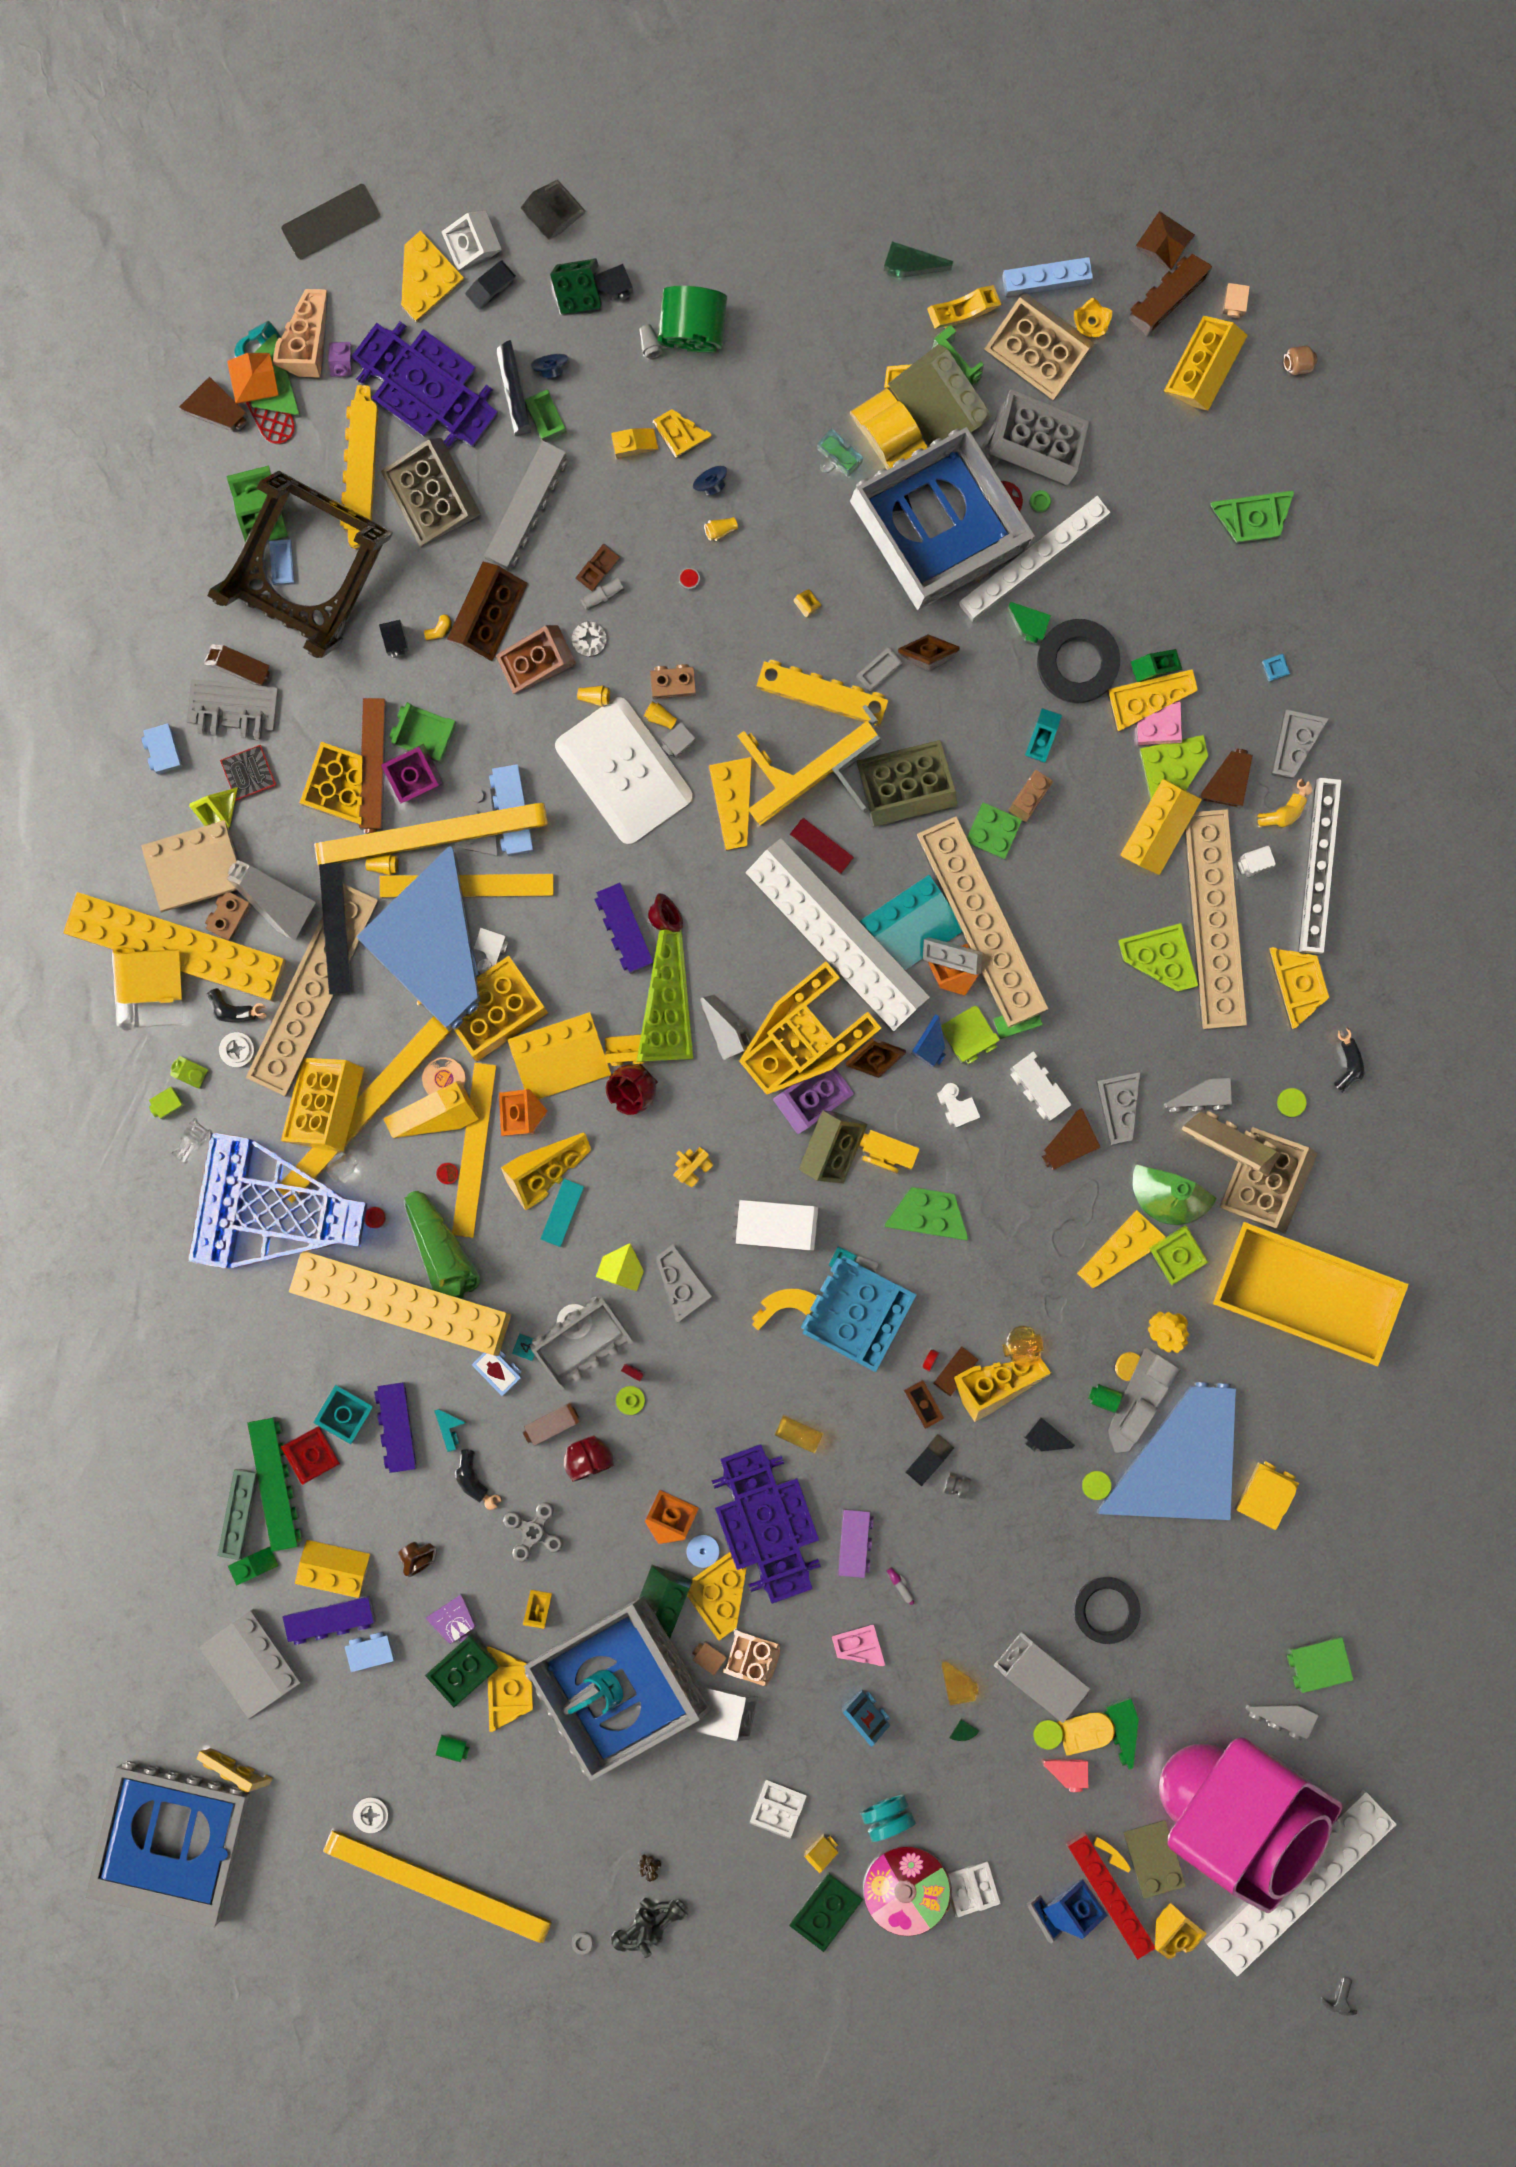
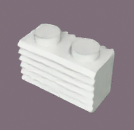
M1269 845L1245 853L1240 857L1238 866L1242 875L1245 874L1249 878L1263 871L1266 872L1275 866Z

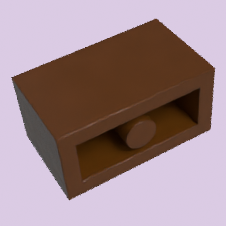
M923 1380L903 1390L925 1429L944 1419Z

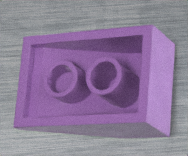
M836 1067L828 1072L791 1085L773 1098V1101L796 1133L799 1134L818 1121L822 1110L832 1111L854 1095V1093Z

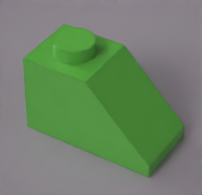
M1040 1014L1011 1028H1008L1003 1016L993 1019L1000 1039L1043 1025Z

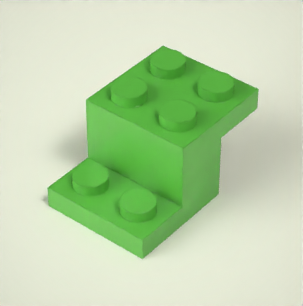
M269 465L227 476L233 496L235 513L245 542L267 497V494L256 488L262 479L271 475ZM282 512L268 541L288 536Z

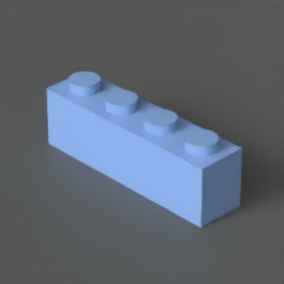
M1089 257L1004 270L1002 276L1006 297L1089 285L1093 279Z
M518 764L492 769L493 774L489 775L491 788L495 787L497 796H493L495 809L502 810L524 806L525 799ZM530 829L504 833V838L500 839L502 852L506 851L508 856L534 852Z

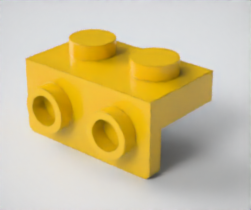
M641 1034L605 1037L606 1063H611V1066L623 1065L626 1061H632L633 1064L645 1063L636 1062Z

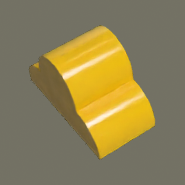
M887 388L850 411L856 424L887 470L894 467L893 464L902 458L907 460L912 457V453L916 450L928 448L922 439L920 429L909 411L900 401L896 400Z

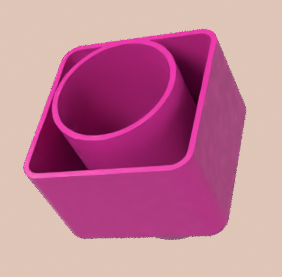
M1242 1737L1233 1740L1226 1750L1212 1744H1193L1180 1749L1165 1764L1159 1781V1795L1162 1805L1169 1817L1176 1822L1168 1835V1847L1233 1896L1265 1913L1274 1911L1282 1899L1300 1886L1312 1872L1328 1844L1332 1826L1342 1810L1341 1802L1280 1759Z

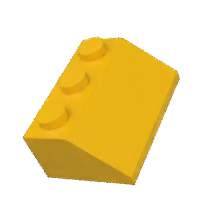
M306 1540L295 1584L360 1598L371 1554Z

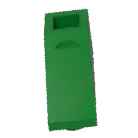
M1127 1697L1105 1705L1107 1711L1103 1713L1110 1717L1114 1723L1115 1734L1113 1742L1115 1745L1119 1744L1122 1751L1118 1753L1122 1766L1127 1765V1768L1130 1770L1134 1767L1139 1718L1132 1699Z

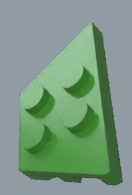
M274 334L254 353H270L279 396L251 401V405L256 409H266L298 416L300 413L288 371L273 364L275 345L278 340L277 335Z
M1294 490L1211 502L1210 505L1236 543L1277 538L1281 535Z
M911 1187L884 1226L968 1240L955 1194Z

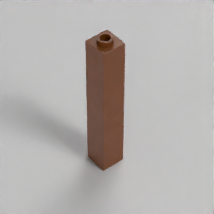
M363 698L362 792L360 794L362 805H360L359 817H361L359 828L364 830L365 834L375 833L377 830L383 831L384 770L381 764L385 762L387 702L384 698Z

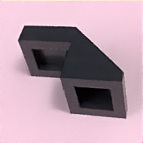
M501 260L479 277L465 294L478 310L482 309L496 293L505 290L516 275Z
M937 1434L905 1473L922 1487L945 1461L954 1447Z

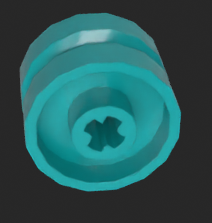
M904 1794L879 1801L860 1812L864 1824L876 1823L868 1830L872 1842L897 1835L916 1824L911 1812L900 1813L908 1807Z

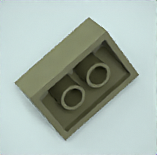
M822 1110L799 1170L816 1181L844 1184L868 1124L837 1112Z

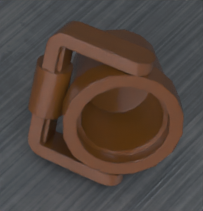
M416 1541L403 1547L398 1552V1555L404 1566V1575L412 1577L433 1564L436 1547L431 1543L420 1547Z

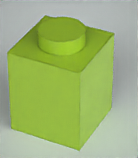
M169 1087L149 1099L151 1113L155 1118L159 1116L160 1119L168 1117L185 1106L174 1087Z

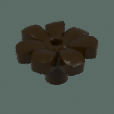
M645 1854L641 1855L638 1860V1866L642 1868L639 1870V1874L641 1877L645 1876L649 1882L658 1878L656 1872L661 1867L660 1860H654L652 1856L647 1857Z

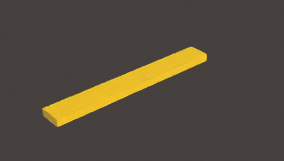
M553 874L459 875L463 897L554 896ZM419 875L380 876V898H396Z
M474 1063L470 1100L480 1119L467 1125L465 1130L452 1228L454 1236L474 1238L496 1065Z

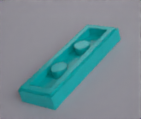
M563 1179L540 1240L561 1247L584 1186Z

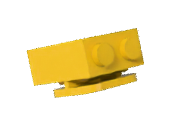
M870 1130L869 1134L864 1133L859 1145L863 1147L862 1152L870 1156H863L861 1161L894 1174H898L899 1171L894 1165L911 1170L919 1152V1148Z
M1265 1461L1263 1465L1257 1463L1234 1510L1276 1530L1295 1496L1299 1483L1295 1481L1296 1476L1286 1471L1282 1475L1275 1471L1276 1466Z

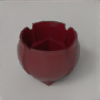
M642 1064L624 1065L611 1074L606 1083V1095L611 1104H617L616 1110L626 1115H634L643 1112L652 1104L656 1096V1084L658 1081Z
M595 1435L570 1444L564 1456V1468L572 1482L587 1478L591 1473L595 1475L614 1466L611 1449L603 1440L595 1437Z

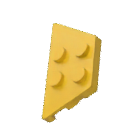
M1273 947L1269 949L1291 1027L1295 1029L1329 998L1328 991L1316 955L1302 954Z
M487 1646V1651L501 1665L488 1677L489 1732H493L533 1710L532 1682L525 1675L524 1666L528 1663L491 1646Z

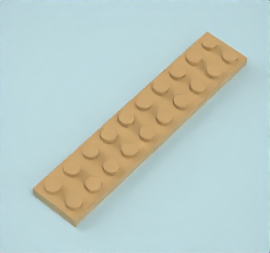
M1228 809L1195 812L1185 829L1202 1028L1246 1026Z
M953 817L918 833V840L970 949L982 952L981 972L1008 1028L1048 1011L1043 996L957 817Z
M343 884L350 962L359 943L356 936L367 926L379 900ZM323 916L246 1076L247 1079L285 1097L334 994L329 995Z

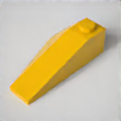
M1040 1356L1016 1359L1008 1363H993L991 1366H975L955 1376L954 1379L964 1407L974 1422L1039 1383L1051 1375V1372Z

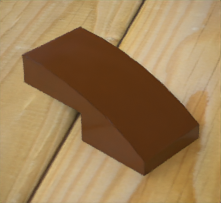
M602 544L592 559L585 564L576 576V579L589 590L594 591L621 556L606 544Z
M961 1346L933 1384L951 1396L957 1389L955 1376L974 1367L979 1359Z

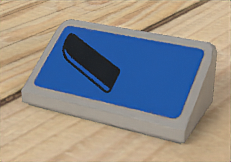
M1038 1895L1028 1901L1026 1905L1049 1943H1053L1062 1934V1930L1055 1928L1043 1910L1047 1904L1042 1896Z

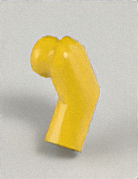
M441 615L435 628L424 630L426 641L443 638L447 635L452 626V621L448 615Z

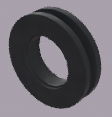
M1071 619L1056 625L1043 639L1037 655V670L1043 685L1055 697L1070 703H1086L1101 697L1114 683L1120 668V651L1112 634L1102 625L1087 619ZM1077 639L1094 645L1099 652L1101 660L1100 669L1096 676L1089 681L1081 683L1072 682L1063 677L1058 670L1056 662L1057 653L1060 648L1067 642Z

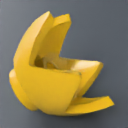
M1095 298L1089 299L1083 307L1074 310V321L1077 330L1087 337H1099L1108 331V325L1112 319V310L1102 307ZM1094 318L1096 323L1093 325L1089 324L1088 319Z

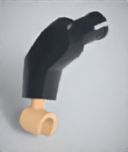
M219 988L212 989L206 994L214 1008L213 1016L219 1021L239 1023L255 1020L256 1016L260 1019L266 1017L265 1013L259 1014L260 1009L266 1008L261 1003L256 1004L254 1007L250 1005L232 1006L226 1004Z
M1346 1027L1348 1031L1346 1037L1341 1036L1338 1030V1037L1342 1040L1341 1046L1347 1062V1071L1334 1082V1085L1342 1093L1356 1080H1362L1365 1075L1361 1052L1355 1040L1351 1038V1030Z
M468 1449L461 1450L460 1466L455 1470L457 1483L463 1492L479 1503L484 1500L485 1507L488 1510L497 1508V1505L494 1503L498 1504L501 1502L500 1496L492 1495L489 1497L486 1495L488 1489L477 1480L476 1473L472 1469L475 1452L470 1450L467 1458Z

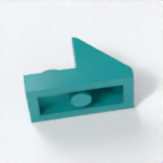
M442 1409L434 1410L447 1452L456 1450V1445L460 1443L456 1431L452 1432L451 1428L467 1422Z

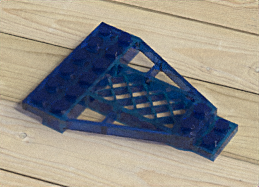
M211 1133L188 1262L234 1269L338 1244L360 1247L368 1203L348 1200L255 1140ZM254 1146L277 1160L275 1176L272 1182L249 1178L248 1174ZM283 1165L318 1186L319 1190L283 1185L281 1183ZM257 1185L268 1186L270 1188L261 1193ZM253 1187L258 1196L249 1202L245 1192ZM277 1188L291 1191L282 1197ZM274 1191L279 1200L270 1206L265 1196ZM298 1192L309 1193L311 1195L302 1200ZM294 1194L299 1204L290 1209L285 1200ZM318 1195L323 1196V1202L321 1201ZM315 1198L320 1207L311 1213L306 1203ZM261 1200L267 1209L257 1214L252 1206ZM282 1203L287 1212L278 1218L273 1209ZM300 1207H303L308 1216L299 1222L293 1213ZM249 1209L254 1218L245 1223L241 1214ZM321 1211L318 1224L314 1216ZM269 1212L275 1221L266 1227L260 1218ZM290 1216L296 1225L287 1231L281 1222ZM311 1219L316 1229L307 1235L302 1225ZM257 1221L263 1230L248 1227ZM278 1225L283 1233L272 1232L269 1230ZM298 1228L304 1237L289 1234ZM240 1231L263 1235L260 1257L233 1263L237 1236ZM317 1233L316 1239H312L311 1237ZM273 1236L309 1243V1246L267 1255L270 1239Z

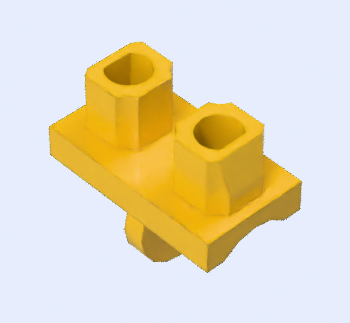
M701 1147L695 1152L689 1148L684 1154L678 1151L676 1154L680 1159L675 1165L679 1169L673 1175L681 1183L684 1182L693 1187L699 1180L693 1173L695 1169L699 1166L704 1172H707L713 1166V1163L708 1157L709 1154Z

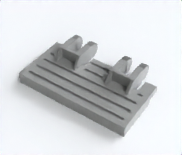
M191 679L187 723H196L198 714L197 733L203 734L205 715L212 716L210 732L211 735H216L219 717H221V726L237 728L240 727V719H242L240 736L241 738H246L248 734V719L255 720L253 736L254 739L259 740L262 721H265L264 730L273 731L278 688Z

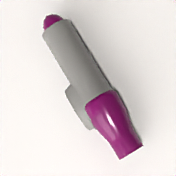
M892 1567L886 1570L892 1583L896 1586L906 1603L914 1605V1597L906 1587L907 1582L902 1575L897 1574Z

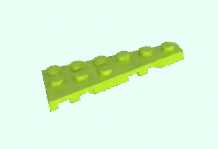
M682 929L680 932L659 931L636 1062L693 1059Z

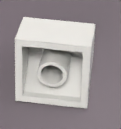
M486 210L469 212L441 231L457 271L486 261L502 250Z

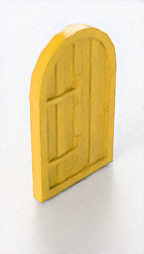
M1101 1712L1073 1717L1065 1720L1064 1723L1061 1721L1056 1722L1060 1725L1063 1732L1062 1743L1066 1756L1101 1748L1109 1744L1115 1734V1726L1111 1718Z

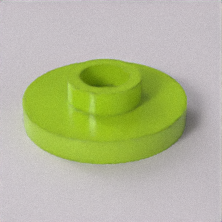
M1295 1088L1283 1090L1277 1098L1279 1111L1287 1117L1300 1115L1306 1108L1305 1095Z
M626 1386L616 1396L617 1408L626 1415L637 1414L644 1407V1394L637 1387Z
M1092 1471L1084 1477L1082 1489L1088 1498L1101 1500L1110 1493L1111 1481L1105 1473Z
M1041 1721L1034 1729V1740L1043 1749H1054L1062 1741V1729L1055 1721Z

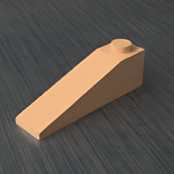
M305 289L294 309L295 313L292 319L285 326L286 330L276 342L273 357L274 365L298 377H320L324 349L327 290Z

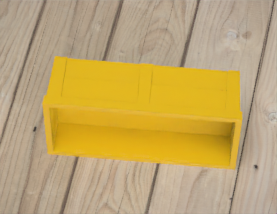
M1243 1222L1212 1304L1378 1367L1409 1284Z

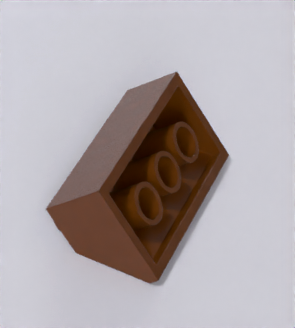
M1191 254L1188 258L1184 256L1176 264L1178 268L1173 273L1168 271L1162 277V284L1157 288L1153 286L1145 294L1147 298L1142 303L1138 301L1130 309L1132 313L1129 319L1148 336L1208 278L1212 269L1209 263L1194 254Z
M483 561L447 640L469 652L493 661L528 583L498 565Z

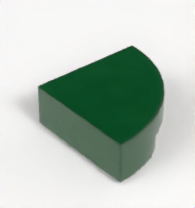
M960 1719L949 1738L955 1741H967L975 1737L979 1730Z

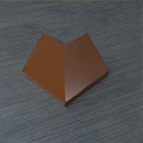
M1159 211L1135 247L1171 271L1195 234Z
M929 634L898 648V653L913 665L928 671L945 664L960 651L959 646Z
M872 1038L845 1064L847 1067L879 1078L906 1054V1050Z

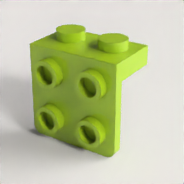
M972 1006L941 1025L944 1036L961 1064L965 1061L967 1064L972 1063L979 1058L977 1054L984 1050L986 1053L998 1047L996 1043L1000 1041L977 1006Z

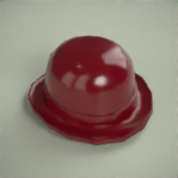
M658 893L654 904L648 911L650 923L658 930L680 932L683 928V918L680 911L668 896Z

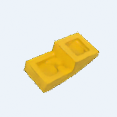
M1095 1835L1092 1843L1094 1846L1110 1853L1108 1862L1129 1873L1131 1868L1118 1850L1103 1838Z

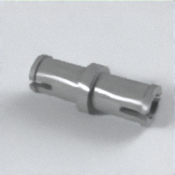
M616 578L603 587H596L597 590L580 598L585 609L589 610L602 601L604 603L607 602L608 598L624 590L620 580Z

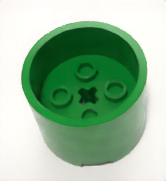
M670 286L664 288L657 342L671 349L676 345L677 348L687 349V352L709 353L716 352V347L722 349L727 295L717 290L696 286Z

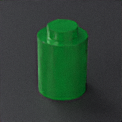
M1097 1384L1096 1387L1092 1386L1088 1399H1091L1090 1404L1116 1413L1123 1393Z
M441 1734L435 1756L461 1763L462 1759H467L470 1747L466 1746L467 1741Z

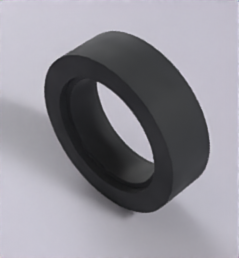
M1100 1577L1091 1580L1080 1589L1075 1598V1621L1079 1629L1089 1639L1097 1643L1115 1644L1125 1640L1134 1632L1140 1620L1141 1608L1137 1595L1130 1586L1119 1579ZM1103 1589L1118 1591L1124 1596L1128 1604V1616L1125 1623L1117 1630L1111 1632L1096 1630L1090 1625L1086 1617V1605L1089 1598L1095 1592Z

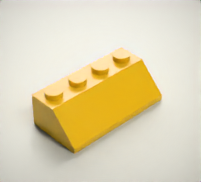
M1203 315L1164 392L1192 407L1208 411L1248 335L1233 322Z
M1163 778L1124 847L1121 856L1160 875L1202 799Z

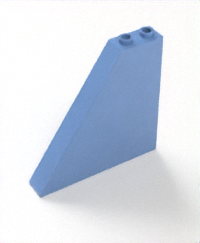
M449 846L356 936L448 1031L452 1028L454 1030L463 1023L462 1018L467 1013L472 1014L479 1007L478 1003L480 1002L456 854L453 848Z
M1196 1382L1195 1386H1190L1099 1506L1097 1513L1106 1515L1230 1520L1236 1389L1230 1388L1231 1384L1217 1383V1387H1209V1383Z

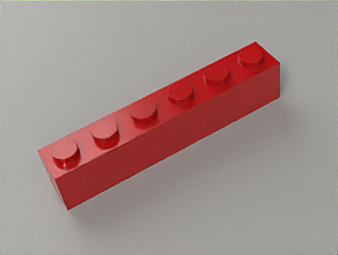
M1083 1832L1067 1842L1069 1850L1137 1960L1153 1951L1155 1945L1086 1833Z

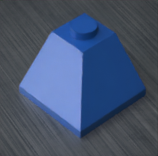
M936 1014L911 1052L912 1055L934 1067L935 1063L940 1065L946 1056L943 1053L945 1044L940 1018Z
M1083 1879L1054 1898L1043 1909L1055 1928L1081 1939L1085 1938L1108 1916Z

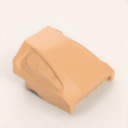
M735 1630L734 1643L728 1662L722 1672L762 1686H768L778 1662L780 1644Z

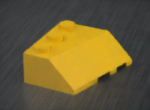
M321 742L299 804L361 825L359 811L360 805H362V797H360L362 792V756Z

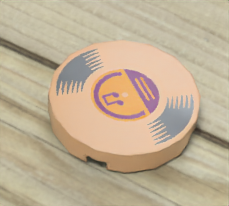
M446 1057L431 1061L424 1069L422 1076L423 1086L429 1095L461 1080L463 1086L466 1083L465 1072L462 1066L455 1060Z

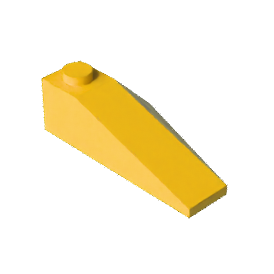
M461 1080L383 1118L392 1138L461 1129L480 1119Z
M583 1132L520 1155L502 1166L501 1169L507 1184L525 1210H528L545 1199L549 1194L547 1191L555 1183L559 1184L563 1180L562 1176L569 1168L573 1169L592 1149L586 1134Z

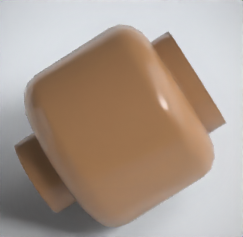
M1307 345L1290 348L1287 354L1284 355L1285 369L1292 375L1311 373L1318 361L1317 354Z

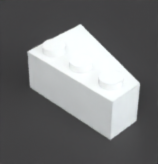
M1033 1051L1010 1069L1012 1071L1010 1076L1017 1085L1021 1083L1025 1088L1023 1093L1030 1102L1034 1101L1039 1108L1036 1111L1043 1120L1047 1118L1051 1121L1071 1106V1103L1049 1076L1047 1069L1037 1060V1055Z

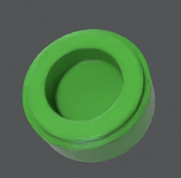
M1043 490L1035 491L1030 497L1029 505L1037 513L1046 512L1051 505V497Z

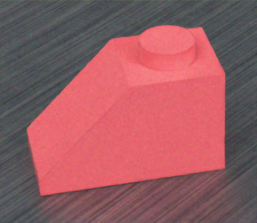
M1043 1759V1765L1066 1788H1070V1792H1083V1788H1088L1087 1759Z

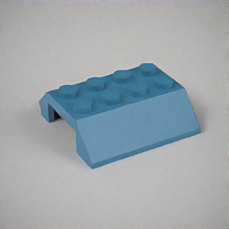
M843 1256L842 1260L836 1259L830 1270L834 1273L833 1277L828 1275L820 1291L824 1293L823 1296L817 1295L810 1310L814 1313L812 1316L807 1314L801 1328L804 1329L802 1334L876 1372L916 1294Z

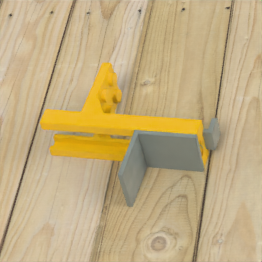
M864 705L863 709L871 720L859 726L795 775L770 766L772 760L764 750L760 752L757 749L760 744L752 733L747 735L743 731L737 735L776 788L748 809L760 826L833 772L864 814L868 811L840 773L882 742L872 728L878 720L867 705Z

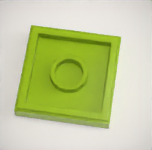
M1186 1225L1149 1247L1170 1285H1174L1209 1263Z

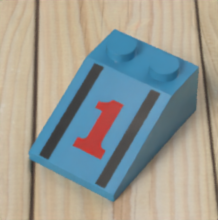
M861 1690L842 1706V1711L872 1747L890 1727L888 1720L891 1718L883 1709L878 1710L875 1707L874 1703L877 1701L869 1692L864 1693Z

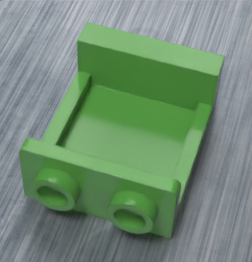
M950 325L934 338L932 348L937 344L947 348L973 386L982 378L984 364L981 361L974 368L968 366L951 346V343L955 340L956 330Z
M407 702L405 707L401 706L397 718L400 720L397 727L393 726L389 738L392 739V745L408 751L424 743L431 759L441 763L456 727V721L438 716Z
M1341 1636L1289 1649L1290 1654L1287 1655L1290 1668L1294 1667L1296 1674L1292 1676L1296 1689L1299 1688L1302 1693L1353 1680L1343 1637Z

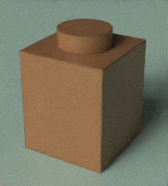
M706 1641L703 1645L699 1643L692 1652L694 1655L693 1661L712 1675L716 1674L727 1658L725 1654Z

